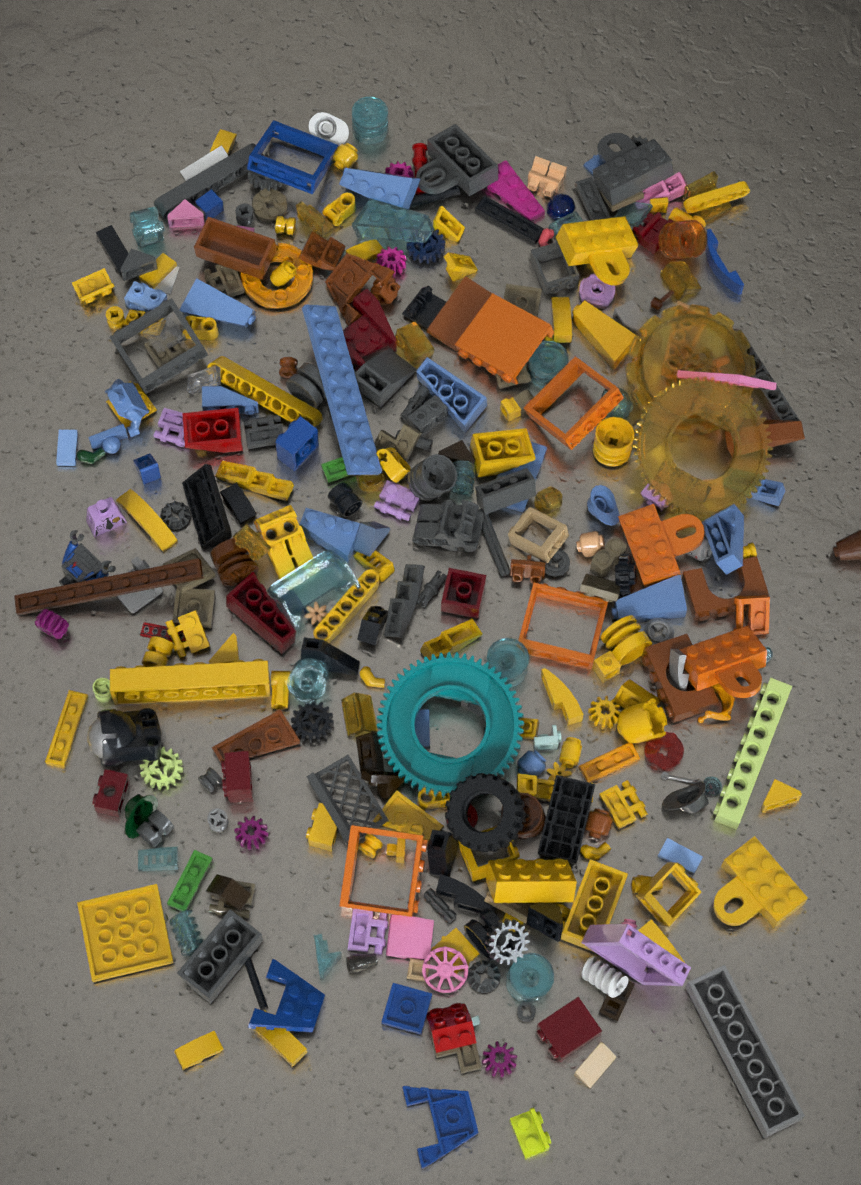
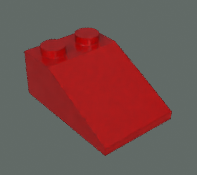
M238 408L182 413L185 448L222 453L243 451Z

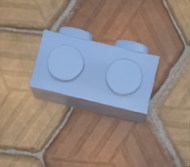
M136 281L133 282L124 297L127 308L145 312L155 309L163 301L168 300L167 294L162 290H155L145 283H138Z

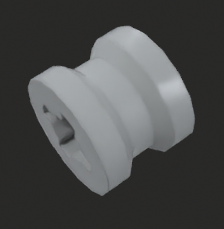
M219 808L209 812L207 820L211 830L215 832L224 831L228 826L226 812Z

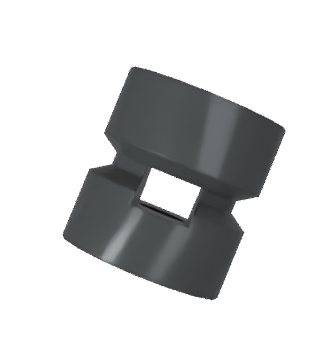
M157 809L148 817V822H143L136 829L137 833L153 848L162 841V835L166 836L174 829L171 821ZM152 826L157 830L156 833L151 829Z

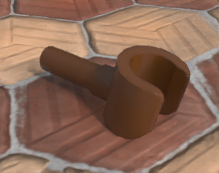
M670 290L661 299L654 297L651 301V307L656 310L661 309L664 302L674 294V291Z

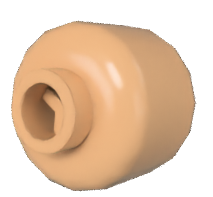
M597 531L582 533L579 537L580 541L576 542L578 552H582L586 558L593 557L598 551L605 549L603 535Z

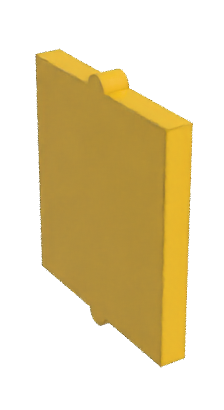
M457 928L453 929L448 935L442 936L441 941L431 948V951L440 947H450L461 952L466 959L468 967L469 963L480 955ZM443 951L435 953V955L442 962ZM447 951V961L450 962L456 954ZM459 957L453 963V966L463 965ZM462 969L455 970L454 973L458 974Z

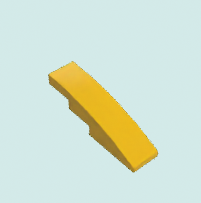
M227 461L221 462L215 475L217 479L232 485L237 483L240 488L288 501L294 487L292 481L275 478L273 474L257 471L252 466Z

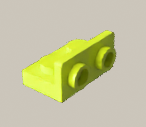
M533 1107L529 1111L509 1119L525 1160L549 1151L551 1139L548 1132H544L542 1129L543 1119L539 1111L536 1112Z

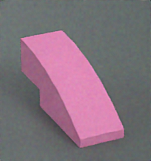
M678 172L668 179L642 190L644 198L634 203L637 210L642 211L648 209L650 199L668 197V202L691 190L684 176Z

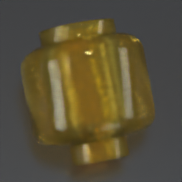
M547 487L536 494L534 504L539 512L550 514L562 506L563 496L556 488Z

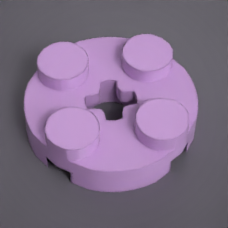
M595 273L591 274L590 277L584 278L580 283L579 296L581 302L585 300L596 308H607L614 299L615 285H608L598 279ZM596 288H599V291L601 293L597 294L592 290H596Z

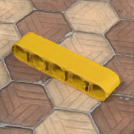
M368 569L363 572L316 626L313 632L314 639H320L318 636L325 634L327 637L321 640L330 644L378 590L379 574L377 571ZM374 579L375 582L368 583L367 580ZM359 592L363 595L361 597H356L354 594ZM346 606L351 607L348 611H344L342 608ZM333 620L339 621L336 625L330 624Z

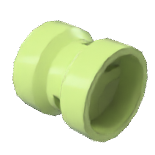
M107 678L95 680L92 686L95 698L102 703L112 700L110 680Z

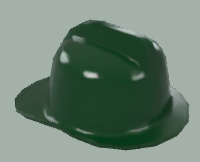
M137 794L127 802L125 806V818L127 819L125 834L128 838H137L139 834L136 829L143 822H148V817L157 809L158 800L155 796Z

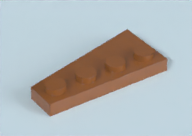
M280 709L213 746L212 750L221 764V760H225L224 753L249 751L251 758L300 744V740Z

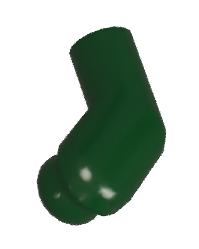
M101 447L94 452L83 449L77 452L78 459L88 464H93L106 455Z

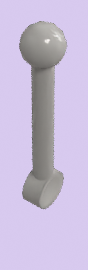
M668 772L661 774L662 780L672 779L691 784L702 782L700 779L692 780L672 776Z

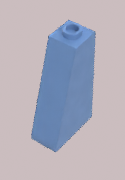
M197 278L179 309L186 315L210 317L218 322L245 328L252 325L256 319V311Z
M681 575L673 576L618 599L617 602L615 601L614 608H611L612 618L618 621L623 617L633 615L637 620L636 623H642L654 618L666 620L685 617L687 606Z

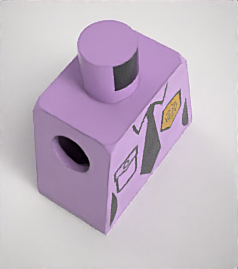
M112 497L99 500L96 504L87 508L86 522L94 538L127 523L122 511Z

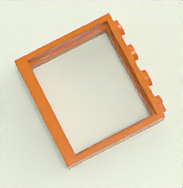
M575 356L524 407V410L533 421L572 450L624 397L618 387ZM585 373L607 389L608 392L565 434L541 414Z
M533 583L516 652L592 670L608 602L598 596H586L580 591L572 592L563 587H551L546 583ZM537 597L600 611L590 654L526 639Z
M351 825L339 906L413 917L414 913L418 912L419 907L416 895L417 892H421L422 886L419 874L424 871L425 860H421L422 852L427 850L428 840H424L425 835ZM360 832L417 841L408 909L351 901Z

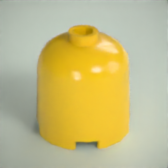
M655 699L640 702L620 712L617 730L627 742L636 744L666 735L664 731V726L667 725L666 715L663 708H658L655 704L657 702Z

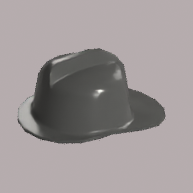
M696 782L676 790L666 796L662 805L666 810L682 809L690 814L698 812L709 804L704 793L706 785L703 782Z

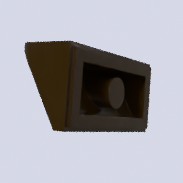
M375 732L356 737L361 774L362 771H385L381 744L378 741L380 737Z

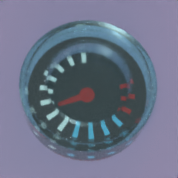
M713 776L705 778L703 781L706 785L705 795L707 797L718 796L722 789L721 781Z

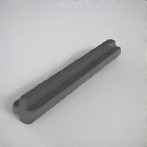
M484 514L482 530L501 576L509 575L510 567L488 514Z

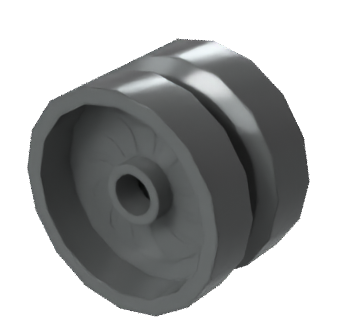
M303 363L297 370V374H293L286 382L287 388L293 396L315 409L323 402L322 398H326L319 369L313 364Z

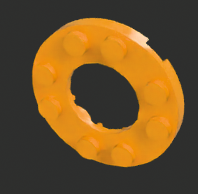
M287 243L276 244L277 250L271 263L288 261L295 265L296 275L294 281L286 289L272 291L263 286L259 278L241 272V282L245 293L251 300L261 306L276 309L292 306L301 301L311 289L313 283L312 265L298 259L301 250Z

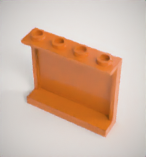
M492 293L455 343V346L458 350V355L462 358H469L476 366H483L492 375L498 374L505 382H512L517 385L516 376L545 337L551 339L554 331L551 324Z

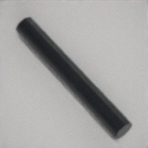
M250 956L244 964L260 1010L268 1008Z

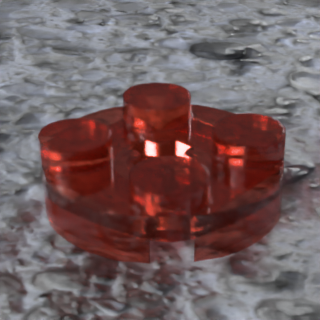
M666 732V735L647 741L644 748L646 762L659 771L675 769L681 762L684 754L683 744L673 732ZM661 747L669 750L666 756L663 753H659Z

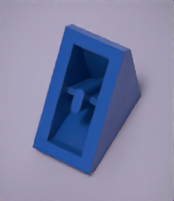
M151 453L133 460L144 485L161 478L159 466Z

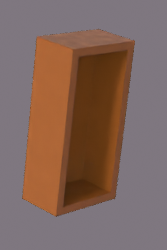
M207 217L194 245L196 257L262 280L277 250L275 239L211 217Z

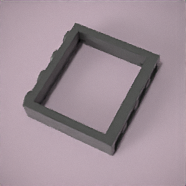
M172 298L163 301L160 306L147 311L144 316L131 321L129 325L115 331L110 336V339L145 394L208 356L204 346ZM174 311L195 343V346L142 378L121 344Z

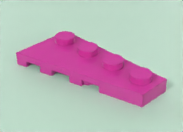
M506 160L499 163L498 180L488 185L487 189L492 193L495 192L501 197L503 202L510 204L513 210L531 222L545 215L543 207Z

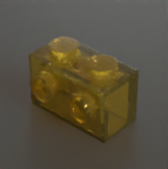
M416 321L397 329L395 335L397 347L402 349L406 360L410 361L413 367L423 363L427 357L432 359L434 347Z

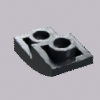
M237 483L220 491L227 507L231 508L239 524L257 515Z

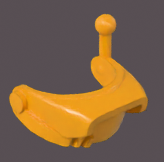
M720 684L713 685L712 688L721 698L723 704L722 712L705 711L704 716L698 717L699 723H703L707 718L722 721L731 720L735 698L725 692Z

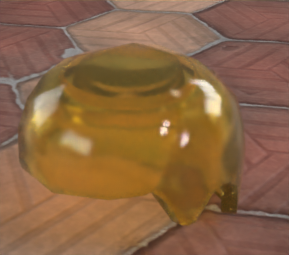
M384 474L356 475L357 485L363 492L376 493L384 488Z

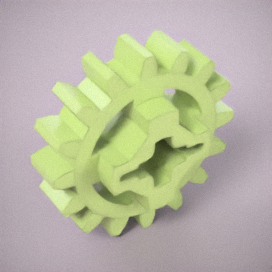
M162 747L161 757L154 761L152 765H150L152 761L142 760L145 764H140V769L143 770L140 774L141 777H145V784L150 782L152 789L157 785L158 790H161L162 786H165L168 790L169 784L175 786V779L181 780L179 773L184 771L183 767H180L183 763L182 760H178L179 754L173 755V749L166 752L165 747ZM159 763H161V765L164 768V774H162V771H160Z

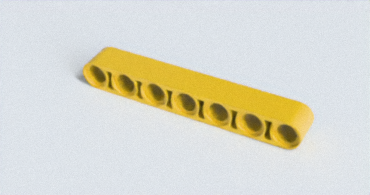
M224 356L218 357L207 366V371L211 377L249 399L258 402L261 406L289 422L297 420L301 416L316 427L323 421V416L319 410Z

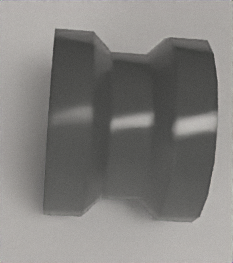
M246 203L238 205L235 210L237 223L241 226L251 225L254 220L253 208Z
M211 767L206 770L205 775L198 777L199 782L209 792H213L215 786L222 783L220 775Z

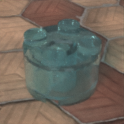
M156 206L130 212V223H133L134 228L132 229L133 236L140 247L164 241L162 232L165 229L163 222L158 220L159 214Z
M314 658L300 659L295 663L287 681L288 690L295 696V699L304 703H312L323 696L329 682V672L326 664Z

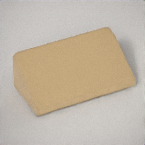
M601 1041L576 1070L574 1076L590 1089L617 1057Z

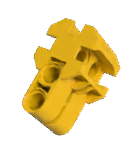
M291 505L254 521L256 531L262 539L263 547L270 557L280 581L297 574L291 560L292 558L300 573L316 566L306 542L304 531L299 526L296 519L297 515ZM284 523H291L293 531H285ZM273 530L276 533V538L269 539L266 536V531Z

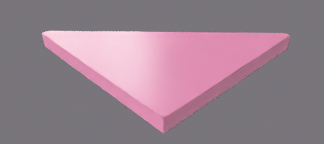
M679 370L677 373V377L681 379L705 382L709 380V382L720 384H735L751 388L760 387L769 390H776L777 384L737 374Z

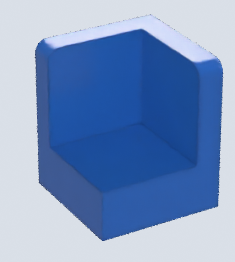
M212 189L195 201L196 205L204 212L205 220H207V217L214 218L224 211L223 200Z

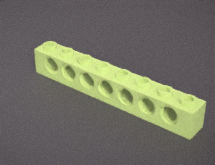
M771 677L768 684H763L760 694H763L762 700H757L754 711H757L755 717H750L747 725L750 731L748 734L744 733L740 743L744 745L742 751H737L734 762L737 763L735 769L731 768L727 779L730 780L729 785L723 786L720 794L723 800L721 804L717 802L713 814H716L715 822L737 830L792 689L791 685ZM767 699L775 700L776 704L769 703ZM762 715H765V716H767L770 720H769V721H764V720L761 719V716H762ZM754 733H761L763 738H757ZM747 750H754L756 755H750ZM740 767H747L750 772L745 773ZM734 784H740L743 789L737 790ZM727 802H734L736 804V807H729Z

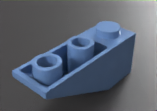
M222 386L202 387L203 411L238 408L239 414L253 415L254 413H259L258 402Z

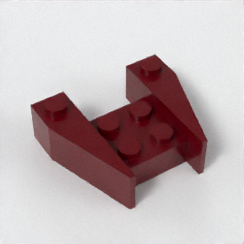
M365 289L353 298V307L362 316L343 330L353 369L356 371L387 346L394 352L397 351V340L380 302L368 289Z

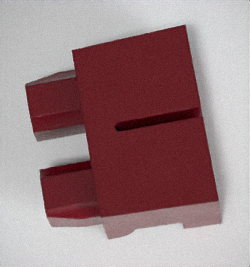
M647 211L642 217V222L647 225L644 227L636 223L632 232L638 237L637 243L652 254H655L674 233L676 222L671 219L667 221L662 218L659 212L654 215Z

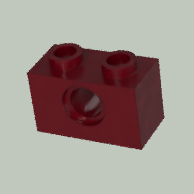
M105 769L103 775H100L98 780L99 791L98 794H94L92 805H94L97 813L120 817L130 783L128 774ZM108 790H115L112 796L105 795Z

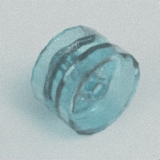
M543 341L528 360L527 370L531 376V381L535 385L544 388L568 364V353L561 344L554 341Z
M504 638L497 640L490 646L486 662L489 663L488 669L496 667L495 674L500 671L502 672L500 679L507 677L505 685L512 684V687L523 682L527 675L529 654L523 643L516 639Z
M527 953L523 955V958L518 957L517 962H513L506 975V985L510 994L518 1001L534 1003L540 1001L550 991L554 983L555 973L552 965L545 957L535 953Z

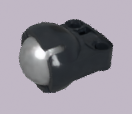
M144 708L139 711L125 712L116 709H104L97 713V720L92 723L88 730V745L91 751L100 758L102 765L116 766L126 761L137 760L156 761L161 757V730L157 714L153 709Z

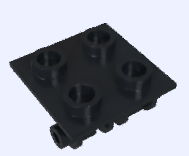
M430 286L421 288L402 313V315L428 329L446 303L445 300L432 293L433 289Z

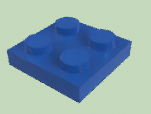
M393 983L381 1024L421 1035L432 999V993Z

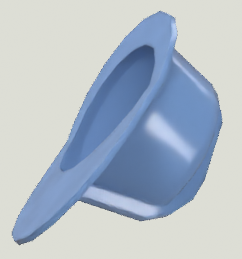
M596 485L592 488L587 501L588 511L604 524L616 525L619 522L618 516L620 515L614 494L606 486Z

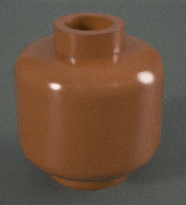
M597 808L594 811H589L585 830L589 831V836L600 839L601 835H609L613 823V818L609 816L610 812Z

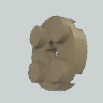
M267 188L260 190L252 200L255 217L265 223H273L272 221L276 220L278 215L284 217L288 210L286 196L274 189H270V191ZM271 203L274 207L267 208V204Z

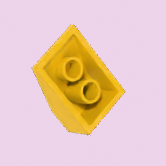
M527 428L472 435L469 448L475 460L478 477L498 475L536 459Z

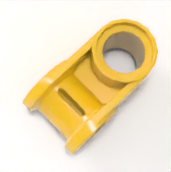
M348 192L343 193L332 203L328 204L322 214L328 217L334 226H339L356 211L354 195Z
M185 317L198 339L212 341L218 337L217 323L213 318ZM183 330L182 336L192 340L187 331Z
M389 447L377 451L376 454L381 467L393 482L398 483L410 472V465L400 456L395 448Z
M426 788L418 793L417 805L424 811L444 808L446 801L450 800V795L446 793L445 798H442V794L439 792L434 797V791L431 790L427 795ZM427 796L431 798V801L424 802L421 798Z

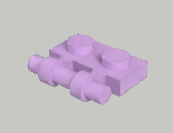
M164 408L158 421V427L163 428V431L156 430L154 437L165 443L169 441L179 447L185 446L182 413ZM172 430L175 432H179V435L175 436L169 433Z
M387 480L379 495V499L385 502L376 501L374 508L379 509L381 513L394 515L396 519L409 521L411 514L406 513V511L414 513L420 499L410 489ZM391 504L399 506L400 508H394L391 506Z
M353 909L348 950L368 953L369 945H374V953L381 955L383 947L386 945L384 937L385 929H388L387 914L379 913V920L373 919V911ZM371 927L377 928L376 937H370Z

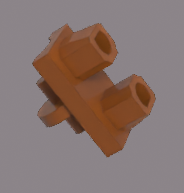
M528 555L527 560L511 559L510 576H512V581L521 582L523 578H530L532 584H540L541 580L545 578L546 563L531 561L532 555Z

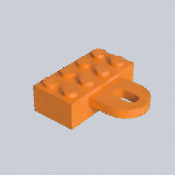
M651 504L618 516L622 532L633 561L636 563L644 588L680 575L675 557L697 549L704 540V526L696 516L691 514H680L661 521L655 505ZM689 527L696 529L693 535L684 538L676 536L680 530Z
M748 625L680 649L686 655L684 671L689 674L688 680L696 691L716 684H720L725 692L737 698H749L760 691L762 676L758 669L766 667L767 649ZM736 677H743L749 686H741Z

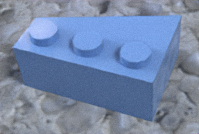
M733 504L702 521L715 562L726 575L743 566L744 515Z

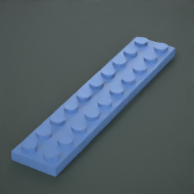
M305 304L302 307L347 475H379L382 472L381 465L376 454V447L336 306Z

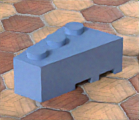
M305 508L300 522L305 537L317 545H321L330 554L336 555L349 566L360 523Z

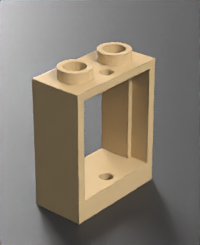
M529 507L526 512L522 513L515 526L510 528L508 537L511 545L548 563L569 537V533L565 524ZM533 520L553 530L542 546L521 537Z

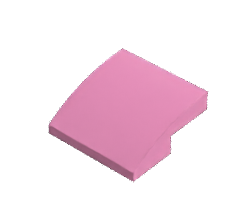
M391 915L386 955L402 959L425 960L426 956L431 952L434 920Z

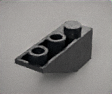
M304 637L300 658L301 668L358 675L359 660L324 640Z

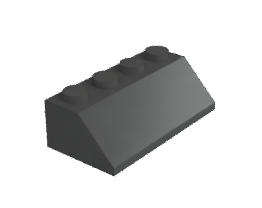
M230 909L177 974L196 993L211 1004L262 943V934Z

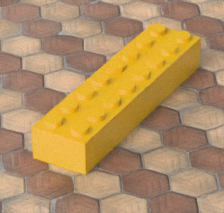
M255 659L251 662L235 660L232 663L216 661L213 664L196 662L194 665L177 663L174 666L157 664L154 667L138 665L135 668L118 666L115 669H110V693L114 705L271 697L270 671L268 661L263 659Z

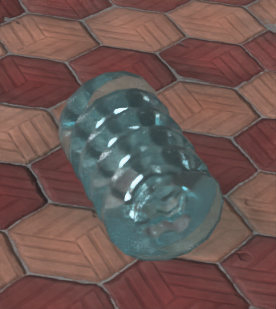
M192 910L182 911L169 921L170 926H173V933L176 934L175 939L179 941L178 947L182 949L180 951L182 956H191L204 941L203 939H197L201 935L200 931L194 932L198 928V924L191 925L195 920V917H188L193 912Z

